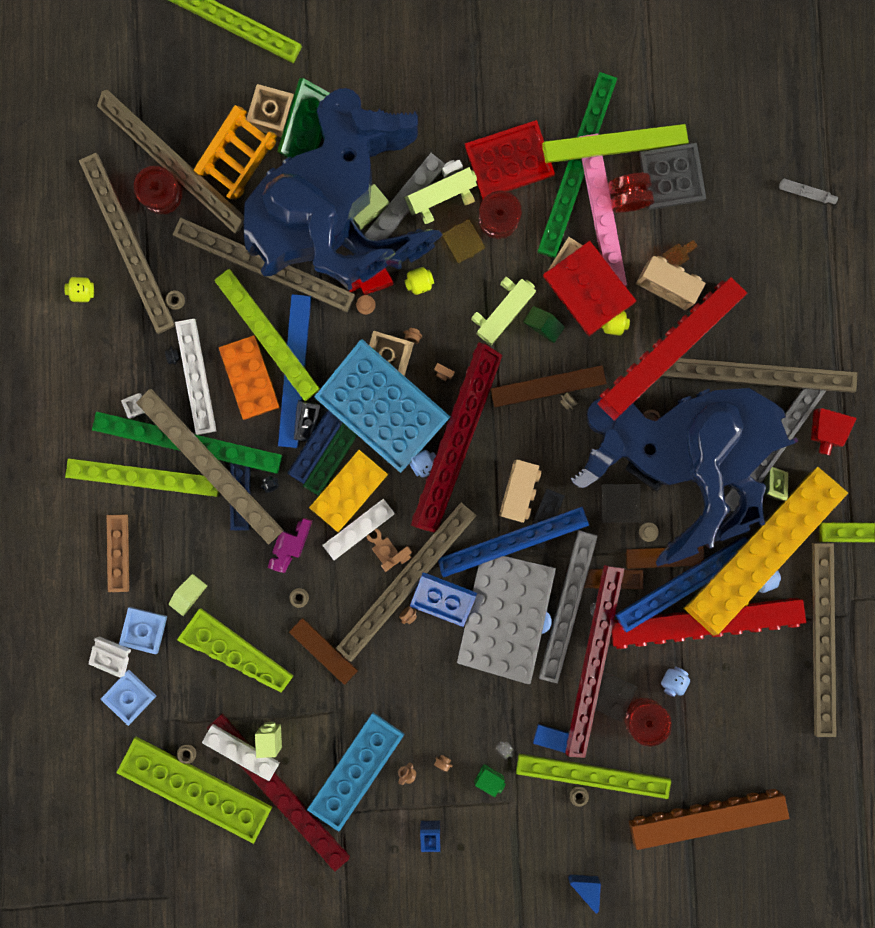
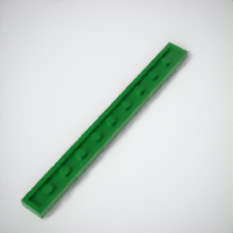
M599 72L577 138L599 133L617 81L616 77ZM582 159L568 161L537 253L556 258L584 177Z
M100 412L95 414L93 431L179 450L156 425ZM195 435L217 460L278 474L282 458L280 454Z

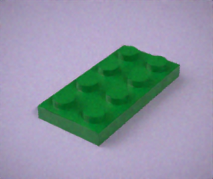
M304 78L299 79L278 147V153L294 158L297 155L319 148L322 133L319 126L317 108L319 103L330 94L329 92Z

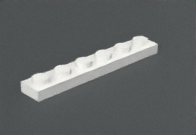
M189 319L175 322L196 435L217 432L196 320Z

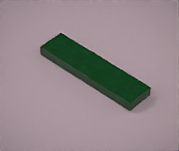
M344 423L340 426L303 487L318 496L323 492L358 436Z

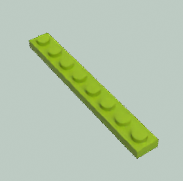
M230 269L226 270L214 281L303 400L307 401L320 390L319 386Z
M68 459L65 478L214 497L219 496V491L202 475Z

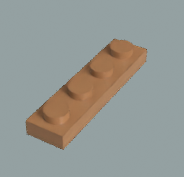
M107 515L108 592L129 591L128 515Z

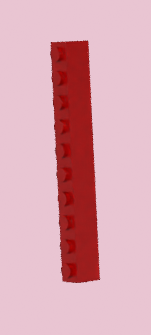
M732 277L726 282L722 280L714 288L716 290L714 293L710 291L702 299L704 301L702 305L697 303L690 310L692 314L689 317L684 315L677 322L679 326L676 329L672 327L665 334L666 339L662 340L660 338L652 346L654 350L651 353L647 350L639 358L641 362L638 365L633 363L626 370L628 374L625 377L621 375L613 382L615 387L612 389L608 387L600 395L602 399L598 402V405L614 421L747 294Z
M789 598L749 603L715 636L687 611L654 615L628 632H624L619 621L614 620L610 644L616 646V649L628 648L630 644L640 647L646 646L647 642L664 644L666 640L671 639L674 642L685 641L687 637L703 639L704 635L721 637L723 633L728 632L731 635L742 634L744 630L761 632V628L768 627L769 630H778L784 625H788L789 628L800 627L801 623H806L804 601L800 598Z

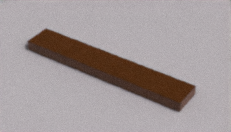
M603 365L491 388L490 390L494 408L601 386L607 383Z

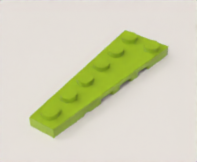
M202 608L198 610L177 639L179 642L197 651H201L209 655V657L217 659L279 692L284 690L294 676Z

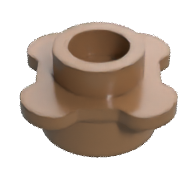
M408 763L407 766L399 769L398 775L400 779L398 782L400 785H404V783L410 784L415 780L416 771L413 769L414 765L412 763Z

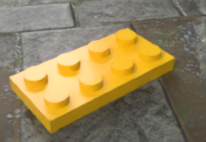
M358 450L309 508L333 529L340 532L388 474L362 451Z

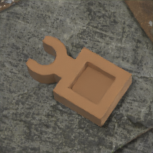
M376 528L377 538L373 539L368 534L367 539L376 544L372 550L382 564H384L399 552L388 537L382 540L381 531Z
M406 546L382 564L381 567L386 572L399 562L404 564L411 558L412 550L409 546Z

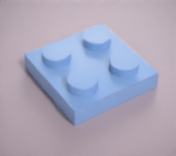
M129 607L119 645L158 654L167 616Z
M128 670L125 672V676L121 677L101 700L129 726L155 699L156 695Z

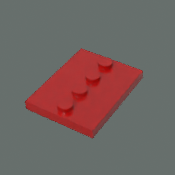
M537 120L465 143L464 146L472 170L477 177L476 182L482 200L555 175L552 163H545L542 146L544 140Z
M588 241L543 274L544 279L588 336H591L613 318L636 303V299L591 241Z

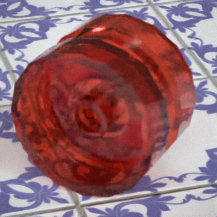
M149 166L137 174L134 181V193L137 199L151 212L168 214L180 205L182 188L177 179L166 168Z
M633 173L611 180L608 183L609 194L615 196L611 200L612 211L617 213L631 212L652 205L655 200L653 192L648 190L652 185L650 174Z
M500 190L493 191L483 199L478 218L479 225L484 233L489 237L501 239L515 232L522 215L521 204L517 197L510 192Z
M649 698L637 699L625 711V727L641 745L649 747L659 745L666 741L670 735L672 727L671 717L655 700Z

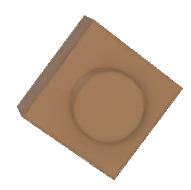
M437 363L434 372L437 373L436 377L443 381L451 380L455 373Z

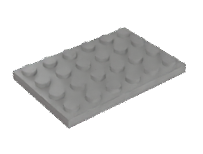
M502 556L478 565L473 592H476L477 595L466 620L457 663L525 684H531L556 568L508 556Z

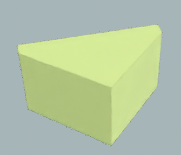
M772 467L763 482L766 486L764 496L786 501L788 499V472Z
M192 574L175 591L168 605L184 616L206 589L207 585Z

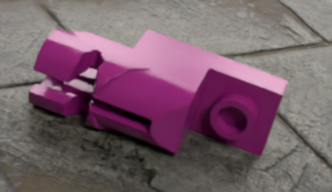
M304 518L302 521H299L296 527L298 535L284 531L277 537L272 553L276 554L278 558L270 559L269 569L286 573L293 559L291 556L297 558L301 556L313 520Z

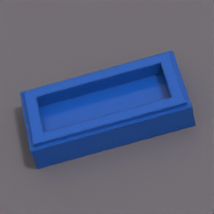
M538 724L533 744L565 753L569 733Z

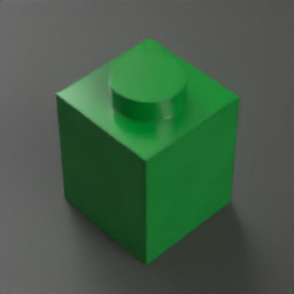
M485 764L474 780L476 787L493 797H496L497 793L501 794L506 785L504 783V775Z

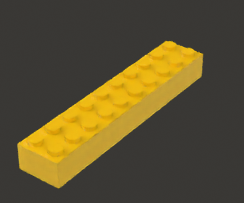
M819 467L815 468L684 609L713 636L718 635L843 500L848 492Z

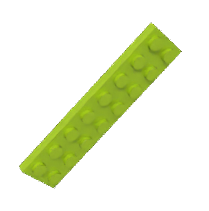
M138 737L134 738L117 771L119 775L253 844L272 809V806L191 764L181 763L177 757Z

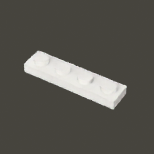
M382 499L323 544V547L335 560L395 513L387 502Z
M214 724L210 727L202 741L206 746L270 781L280 763L271 757L256 758V748Z

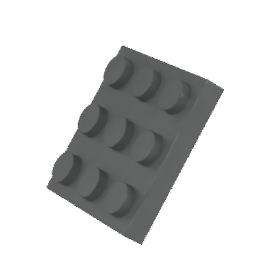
M697 143L639 153L648 210L706 200Z

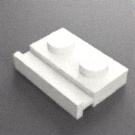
M102 637L95 638L94 641L96 642L95 646L92 647L89 665L118 677L125 676L129 660L128 653L131 652V649Z

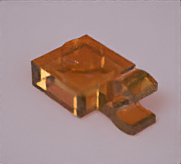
M694 240L684 247H681L678 243L663 253L662 256L672 266H680L690 259L687 254L698 246Z

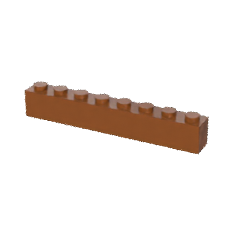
M769 789L765 791L766 793L762 794L749 793L747 797H730L728 801H711L708 805L703 806L696 804L684 810L676 808L669 813H654L650 817L637 816L629 821L633 844L637 850L790 819L785 795L779 790Z

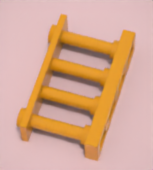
M236 105L194 168L197 174L202 176L211 174L230 189L227 194L229 199H237L242 196L245 185L268 150L275 146L276 138L278 137L272 132H268L267 135L262 133L246 120L245 116L248 112ZM242 126L261 141L256 151L235 136V131L238 127ZM228 143H233L251 158L246 167H243L225 152L224 148ZM221 158L240 173L235 183L215 169L214 164L217 159Z

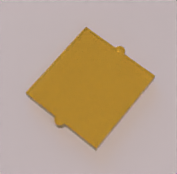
M469 219L459 225H454V228L442 235L458 264L469 257L473 258L476 253L485 249L483 242Z

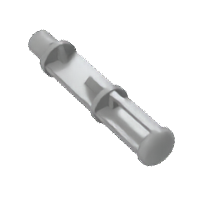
M785 178L779 184L780 190L823 203L836 204L838 201V197L831 195L830 192Z

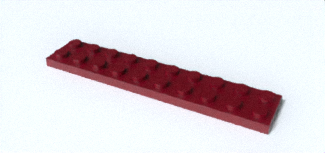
M478 342L473 352V358L467 369L465 380L460 387V393L453 406L452 415L446 425L443 439L440 441L439 450L433 460V466L426 479V485L419 498L416 512L413 514L411 526L433 533L438 530L503 355L484 343Z

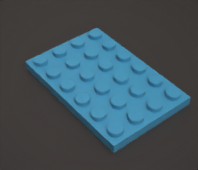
M363 339L358 342L314 396L400 473L450 418L446 412Z

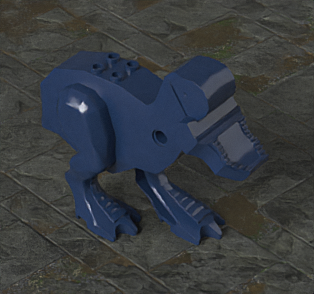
M341 88L327 95L317 108L319 126L324 139L323 146L297 155L294 158L288 157L278 169H270L266 177H264L245 201V248L251 256L260 255L265 262L261 269L263 276H273L290 264L313 261L315 271L335 278L348 290H351L353 282L360 279L363 283L388 265L400 269L401 263L408 259L411 263L432 250L435 247L433 243L443 235L439 230L417 229L415 232L411 231L407 235L403 234L399 237L371 240L357 228L353 221L354 217L370 204L372 174L369 157L376 156L383 151L402 150L413 143L418 136V116L415 111L413 115L411 112L409 115L406 112L405 115L402 112L401 114L397 113L395 115L393 113L392 115L391 113H384L380 109L377 112L363 110L359 96L353 90ZM344 246L355 255L344 256L336 253V249Z
M750 388L715 390L712 392L710 389L696 394L697 398L692 399L691 396L681 399L676 407L657 421L645 418L633 403L614 421L598 405V402L602 399L599 398L589 407L587 422L594 432L603 435L602 443L599 445V449L591 450L588 463L578 473L579 476L575 475V478L570 479L573 484L580 488L587 487L599 479L609 466L615 464L621 457H625L642 473L664 485H672L684 481L696 482L703 495V513L699 515L698 519L686 531L682 532L680 536L675 537L673 542L667 543V548L661 552L656 560L657 566L666 563L671 564L699 553L697 548L706 544V547L712 548L716 541H723L749 531L750 524L755 522L756 525L762 526L765 524L762 507L766 486L754 480L750 475L773 451L798 442L797 438L788 439L781 419L786 418L783 409L774 402ZM645 445H650L653 448L651 455L645 453ZM724 486H729L737 490L736 492L740 495L739 505L725 518L730 512V507L725 502Z

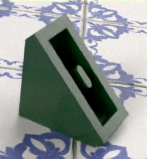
M534 306L523 321L524 324L552 343H555L565 328L551 313Z

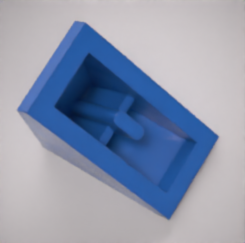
M421 821V852H440V821Z
M570 875L568 877L570 885L597 914L600 906L601 889L598 876Z

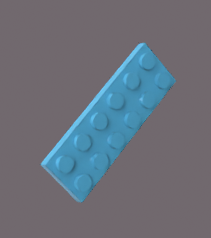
M372 712L307 810L339 832L403 738L404 733Z

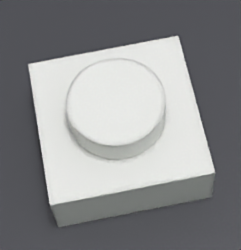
M460 160L447 162L442 168L444 178L462 171L463 165Z
M140 393L121 400L127 417L130 419L145 413L136 404L142 397Z

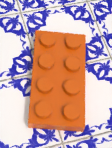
M254 335L219 347L243 420L280 408L256 336Z

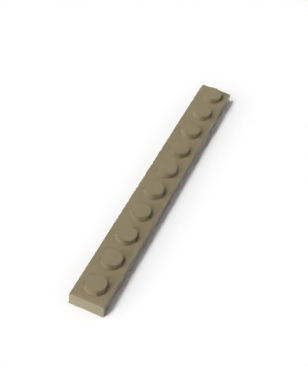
M104 90L101 92L97 107L235 234L239 232L244 224V215L203 177L197 174L189 164L110 91Z
M94 153L79 160L156 332L160 334L176 327L99 155Z
M183 218L179 219L173 233L174 237L262 275L261 269L265 262L260 255L251 256L244 245ZM289 265L273 276H265L347 313L355 297V294Z
M679 358L661 376L851 393L856 392L857 372Z
M152 389L148 390L136 402L268 545L284 531Z
M462 502L336 647L348 661H353L418 585L422 573H428L477 516Z
M812 543L814 735L816 737H836L834 543Z

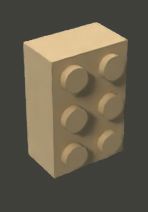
M653 256L646 263L636 282L638 286L684 310L695 304L706 283L701 281L702 279L695 274L689 275L684 272L685 270L678 265L672 266L661 256Z
M514 460L499 516L523 523L525 519H529L531 508H528L529 502L534 500L536 489H533L534 484L539 482L541 471L538 470L539 465Z

